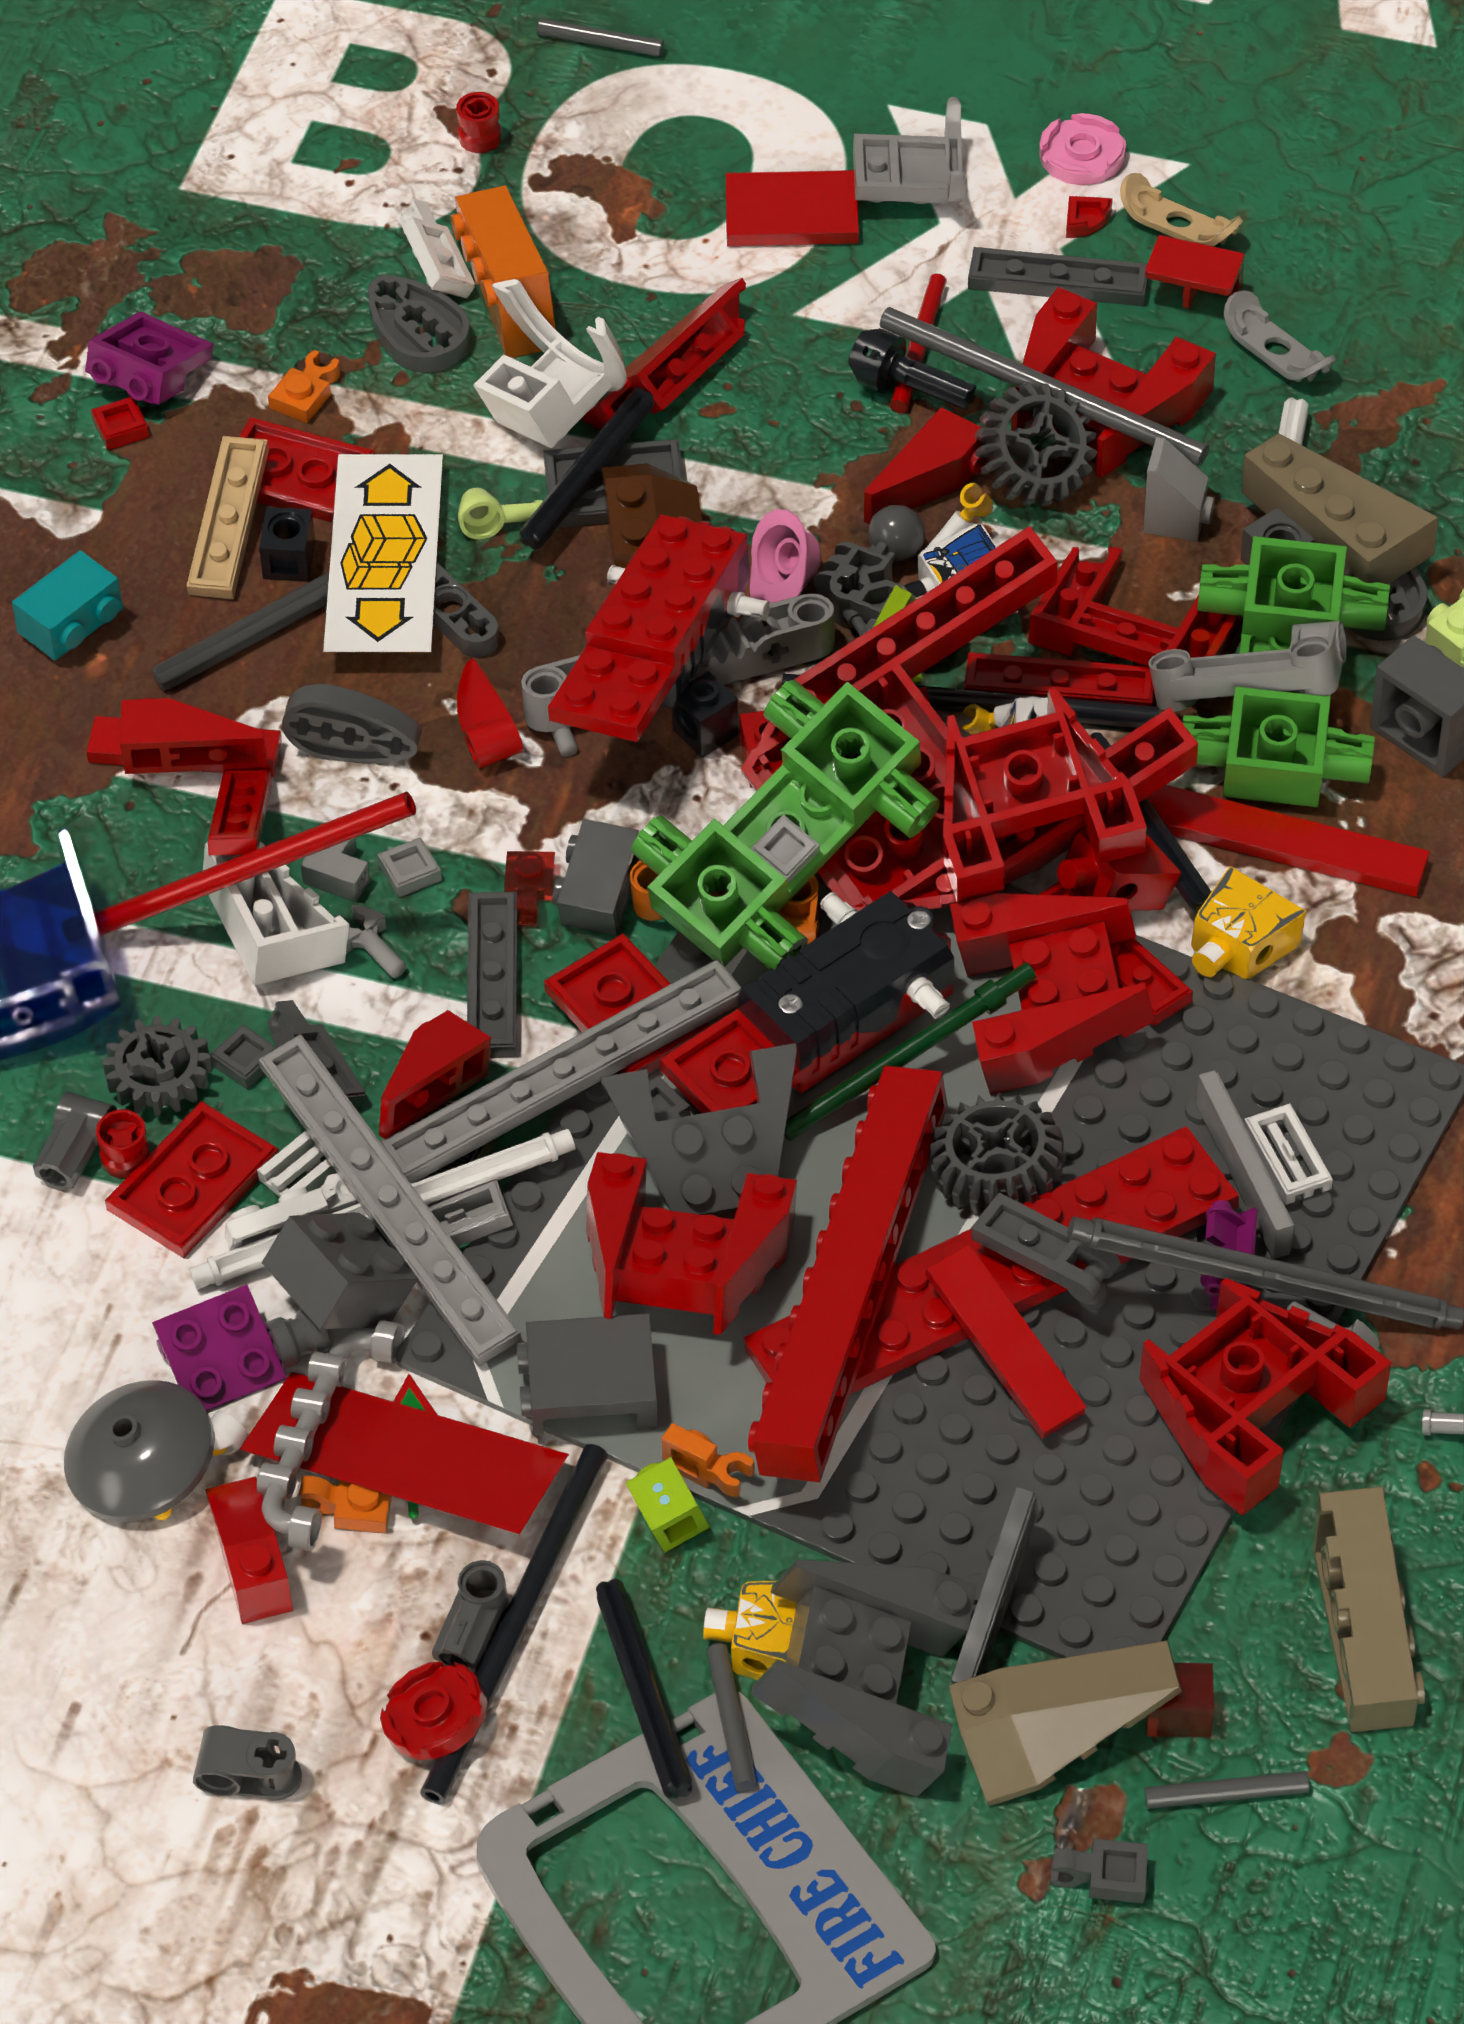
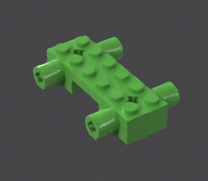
M1253 536L1250 565L1220 567L1216 564H1202L1197 611L1244 616L1239 653L1289 649L1292 640V627L1297 624L1340 620L1344 627L1384 632L1390 585L1379 582L1366 583L1356 577L1344 575L1347 546ZM1235 686L1232 716H1216L1214 718H1201L1193 715L1183 716L1184 726L1198 742L1197 765L1226 768L1222 797L1318 807L1322 779L1367 784L1370 781L1375 737L1365 734H1348L1341 729L1328 727L1330 695L1318 696L1300 694L1296 690L1273 691Z
M796 680L786 681L770 698L771 700L768 702L763 716L791 739L781 749L783 765L724 825L714 818L691 840L661 815L652 818L649 824L637 834L638 836L631 846V852L658 875L647 887L651 908L713 961L719 959L724 967L743 948L768 969L773 968L774 970L778 968L781 961L790 955L793 957L797 956L798 951L807 945L808 939L777 912L875 811L879 812L907 837L911 838L926 827L940 806V800L910 776L921 764L920 741L848 682L826 704H823ZM848 755L851 759H846L844 757ZM782 815H785L820 845V852L789 884H787V879L751 849ZM714 891H716L719 895H721L723 891H727L725 895L719 897L710 895Z

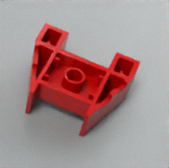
M1057 287L1035 316L1023 365L1168 428L1174 424L1180 427L1193 418L1213 392L1215 352L1176 336L1147 374L1089 350L1096 341L1097 303ZM1031 411L1014 413L1011 417V431H1015L1018 428L1025 429V423L1031 418ZM1090 420V422L1084 425L1085 431L1097 433L1096 439L1087 443V445L1098 451L1096 454V476L1100 478L1127 462L1128 454L1146 444L1094 420ZM1053 423L1055 431L1062 436L1058 427Z
M1055 687L1048 689L1047 715L962 738L955 715L947 716L943 862L957 903L1004 891L1005 866L995 838L1074 816H1082L1098 865L1145 852L1147 826L1131 782L1122 771L1120 773L1106 757L1104 748L1096 738H1091L1076 719L1074 710Z
M996 893L950 904L956 940L967 977L1013 966V969H1016L1025 962L1032 967L1037 976V979L1018 990L1021 1011L972 1022L979 1060L990 1095L1039 1084L1054 1076L1053 1069L1074 1058L1077 1062H1080L1094 1055L1093 1048L1119 1034L1124 1039L1155 1022L1146 983L1122 988L1119 986L1111 943L1137 938L1127 898Z
M597 1152L587 1184L586 1232L588 1242L591 1243L594 1272L597 1273L599 1297L604 1318L612 1319L617 1301L714 1315L713 1334L721 1335L739 1314L741 1303L750 1293L756 1294L764 1285L765 1275L772 1267L778 1269L787 1257L795 1223L797 1180L781 1178L771 1174L747 1173L734 1219L721 1218L714 1215H699L671 1211L660 1207H645L647 1159L627 1156L621 1153Z
M1225 1278L1220 1283L1216 1319L1171 1355L1164 1352L1150 1339L1143 1343L1139 1381L1203 1483L1243 1516L1279 1487L1284 1449L1259 1429L1304 1392L1308 1393L1351 1428L1386 1399L1392 1362L1355 1332L1337 1324L1334 1329L1328 1328L1309 1320V1312L1294 1306L1288 1311L1260 1299L1261 1292Z

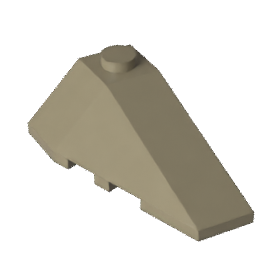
M1167 1641L999 1668L949 1685L960 1734L989 1806L1041 1790L1056 1779L1053 1775L1079 1756L1083 1760L1098 1750L1095 1745L1121 1727H1132L1182 1692L1171 1648Z

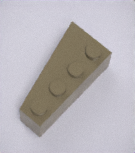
M1278 433L1244 455L1241 492L1266 514L1278 507L1315 539V543L1347 546L1344 575L1356 577L1366 583L1379 582L1390 584L1434 555L1438 525L1437 516Z
M1383 1486L1319 1493L1312 1550L1350 1733L1414 1726L1417 1705L1425 1703V1689L1421 1672L1413 1671L1411 1657L1415 1656L1414 1636L1411 1626L1405 1623L1404 1590L1402 1582L1397 1576L1394 1543L1390 1534Z

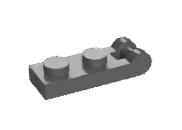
M1001 1193L997 1194L971 1227L973 1241L1068 1289L1074 1298L1083 1303H1091L1101 1290V1281L1104 1278L1112 1277L1121 1264L1116 1254L1087 1248L1086 1243L1068 1239V1227ZM1077 1259L1088 1265L1084 1271L1073 1265Z

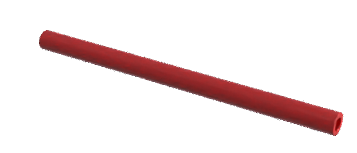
M404 792L71 921L66 924L67 937L75 946L385 827L415 815V802L408 792Z

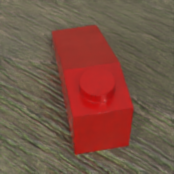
M941 407L864 490V522L870 525L872 517L879 510L890 505H902L910 509L961 489L973 475H979L981 468L988 461L987 458L975 456L976 450L986 445L974 438L976 431L982 427Z
M171 698L121 700L120 747L125 774L268 768L263 730Z
M449 1010L429 1022L421 1024L414 1030L381 1097L379 1136L385 1140L487 1077L491 1037Z
M256 1476L205 1489L241 1623L245 1624L293 1611L284 1562L275 1531L266 1523L261 1510L263 1496L257 1492Z

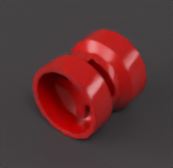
M472 92L461 97L456 105L457 120L459 122L458 138L461 147L472 153L492 151L501 142V125L498 122L500 110L497 99L485 92Z
M115 1110L107 1113L99 1120L96 1125V1138L100 1148L99 1154L103 1169L110 1176L126 1179L150 1154L143 1118L130 1110Z

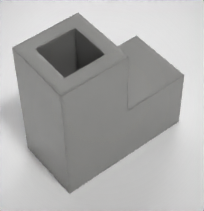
M356 838L305 857L301 864L303 884L357 903L370 882L368 862L353 857L357 851Z

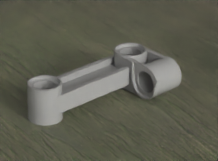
M1340 620L1293 625L1289 649L1191 658L1187 651L1181 649H1171L1157 653L1149 660L1157 706L1161 710L1171 707L1174 712L1184 710L1193 706L1198 699L1234 696L1235 686L1273 691L1296 690L1300 694L1328 696L1337 690L1342 665L1346 661L1344 625Z

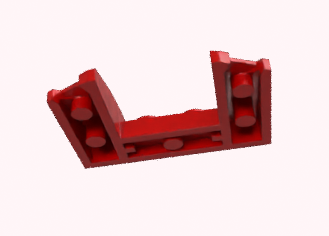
M1072 547L1057 572V585L1043 594L1030 617L1028 643L1068 656H1072L1076 647L1080 644L1096 651L1105 652L1149 666L1151 657L1171 649L1187 651L1191 658L1225 655L1242 616L1197 611L1199 595L1179 628L1100 604L1122 559L1123 549L1118 547H1108L1105 563L1080 562L1079 547Z

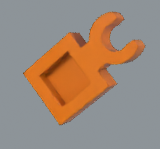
M317 350L311 351L305 358L306 368L303 372L291 367L268 395L269 409L308 424L331 396L330 384L334 383L340 376L339 359L334 358L329 365L319 367L321 364L320 353Z

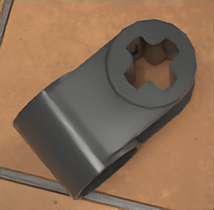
M213 1725L204 1730L193 1776V1784L201 1791L217 1796L238 1795L283 1800L292 1796L299 1789L302 1782V1771L296 1761L295 1747L291 1739L285 1734L242 1730L225 1725ZM275 1745L279 1747L280 1753H276ZM269 1779H273L275 1787L270 1785Z

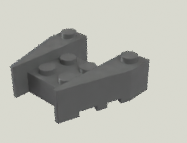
M796 1560L771 1588V1594L797 1603L786 1662L776 1660L752 1685L751 1694L781 1716L789 1713L815 1733L812 1738L827 1750L834 1746L853 1760L855 1764L852 1768L867 1779L918 1797L944 1773L952 1724L896 1704L907 1645L942 1658L968 1631L976 1585L928 1567Z

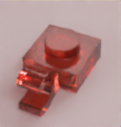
M507 851L504 892H517L516 910H518V926L537 927L539 900L552 901L556 867L555 852Z

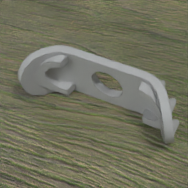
M1243 290L1229 296L1224 308V317L1230 333L1240 344L1282 376L1290 380H1296V382H1300L1305 377L1312 381L1320 369L1323 373L1330 371L1333 362L1337 360L1335 355L1324 357L1319 351L1311 352L1269 319V314L1262 309L1258 298L1252 292ZM1271 342L1281 343L1289 349V352L1282 355L1269 352L1265 345Z

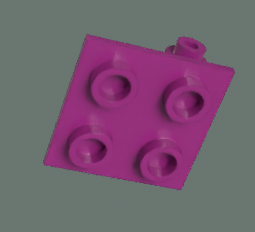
M247 1284L152 1322L159 1339L156 1340L159 1352L163 1359L167 1358L177 1384L192 1392L207 1411L287 1378Z

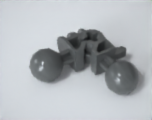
M890 505L879 510L872 517L867 531L868 542L871 547L867 549L850 542L839 543L835 547V555L829 557L824 563V571L819 572L814 577L813 584L819 595L828 598L833 603L835 622L843 628L856 630L860 636L873 628L895 585L902 588L900 584L893 582L892 563L910 560L922 549L926 536L925 526L919 514L907 506Z

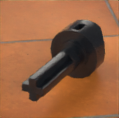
M881 328L862 331L853 345L848 363L857 381L864 387L884 393L896 381L963 410H967L968 405L972 404L975 399L973 394L977 388L976 385L906 357L905 338ZM868 348L872 349V352L869 357L866 356L868 353Z

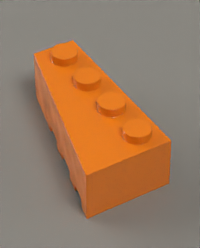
M506 185L455 196L457 214L450 216L453 234L456 241L461 240L465 261L471 263L475 282L477 285L479 284L504 355L516 358L542 352L515 323L492 288V285L497 282L511 279L520 281L536 308L555 329L548 271Z

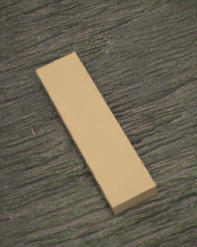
M222 437L186 586L189 595L234 599L269 453L268 441L265 439Z

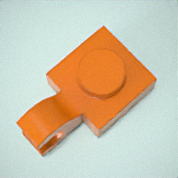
M672 1423L661 1438L662 1461L671 1457L682 1476L705 1488H708L710 1483H713L724 1494L738 1497L741 1493V1482L729 1476V1474L739 1471L752 1477L755 1473V1461L749 1455L741 1452L719 1455L717 1454V1445L713 1444L705 1434L697 1430L688 1431Z
M302 1476L299 1498H302L301 1506L320 1509L321 1514L334 1515L335 1529L386 1534L392 1501L391 1495L341 1480L339 1486H335L321 1477Z

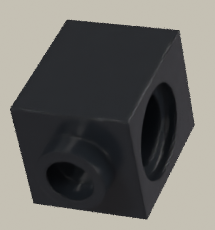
M266 507L259 545L263 579L309 581L316 541L312 509Z
M709 671L689 682L685 691L680 694L674 709L672 708L673 731L701 758L705 757L739 735L738 698Z

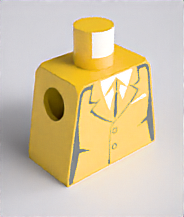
M1230 866L1195 917L1191 946L1196 953L1192 956V964L1205 977H1213L1219 970L1224 968L1243 979H1251L1301 944L1306 910Z
M748 1581L744 1583L741 1588L737 1611L707 1607L703 1639L732 1643V1671L737 1675L758 1680L776 1660L786 1662L797 1603L771 1594V1588L776 1581Z

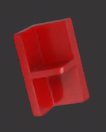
M1158 235L1145 268V277L1184 286L1183 308L1190 309L1197 290L1231 296L1233 293L1241 290L1245 253Z

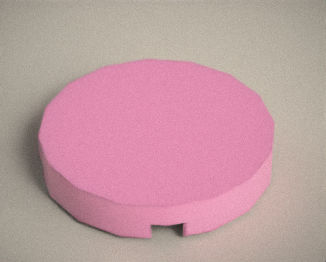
M1092 114L1071 115V120L1061 122V118L1051 122L1042 132L1039 143V157L1043 168L1052 177L1069 184L1091 185L1114 177L1123 167L1126 156V141L1119 134V128L1112 121Z

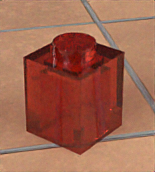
M1175 1663L1182 1692L1146 1716L1147 1736L1212 1737L1214 1717L1213 1663Z

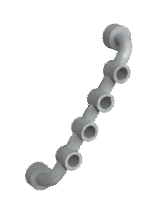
M380 1320L375 1329L361 1328L349 1331L339 1337L328 1354L317 1351L312 1354L308 1366V1381L314 1382V1387L312 1390L297 1388L291 1404V1417L299 1420L295 1427L281 1425L278 1428L274 1442V1454L281 1456L278 1465L264 1462L257 1478V1492L265 1494L261 1509L265 1521L275 1531L288 1535L289 1547L312 1551L319 1538L322 1523L320 1509L298 1505L291 1515L286 1513L282 1507L285 1499H290L294 1493L297 1473L302 1462L308 1461L311 1455L314 1435L319 1424H324L328 1417L334 1390L343 1384L349 1357L357 1350L371 1349L373 1360L395 1364L396 1352L403 1343V1324Z

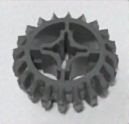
M1029 382L1021 385L1019 391L1016 388L1010 387L1003 392V398L996 397L989 403L991 411H986L981 415L979 421L986 428H980L976 431L974 438L986 445L978 448L975 456L987 458L988 463L981 468V473L989 474L993 471L997 478L993 481L992 488L998 489L1004 484L1008 487L1006 499L1013 500L1021 493L1023 506H1030L1035 502L1036 498L1041 506L1051 504L1053 497L1061 502L1069 497V490L1075 492L1083 486L1080 477L1085 478L1091 474L1093 468L1086 461L1094 459L1098 451L1088 446L1087 443L1095 440L1097 433L1085 431L1084 425L1090 422L1091 419L1090 416L1083 415L1079 417L1075 412L1078 409L1079 402L1072 403L1070 406L1064 402L1066 389L1059 390L1056 396L1053 397L1051 396L1049 383H1042L1037 391L1032 383ZM1031 411V418L1025 423V429L1007 430L1008 423L1014 413ZM1053 423L1058 427L1062 436L1055 431ZM1030 438H1036L1038 440L1037 443L1032 445ZM1039 443L1042 447L1040 452L1034 449ZM1009 453H1012L1018 459L1020 467L1013 461ZM1058 457L1065 458L1063 467L1057 476L1041 478V471L1047 467L1048 460L1054 461Z
M998 1092L994 1101L987 1102L978 1095L976 1105L970 1107L960 1102L957 1110L958 1115L945 1114L944 1121L942 1122L943 1126L935 1128L933 1135L934 1143L930 1144L931 1149L929 1150L930 1163L933 1164L931 1165L932 1177L936 1181V1185H939L944 1199L953 1198V1203L956 1204L958 1210L970 1206L971 1211L977 1217L989 1206L998 1193L1021 1204L1028 1201L1033 1204L1038 1200V1196L1051 1192L1053 1184L1061 1183L1062 1168L1065 1167L1064 1162H1066L1063 1133L1060 1131L1059 1126L1055 1125L1051 1112L1042 1113V1109L1037 1101L1024 1106V1101L1019 1094L1011 1101H1004V1098ZM1027 1145L1035 1150L1031 1157L1024 1154L1023 1149ZM964 1154L972 1158L968 1166H965L960 1161Z

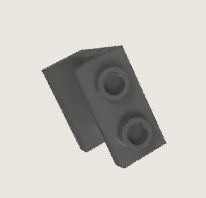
M650 1313L612 1316V1319L590 1317L526 1322L527 1342L517 1343L519 1374L529 1373L530 1386H520L522 1418L532 1417L533 1435H544L543 1421L547 1419L636 1413L637 1430L658 1428Z

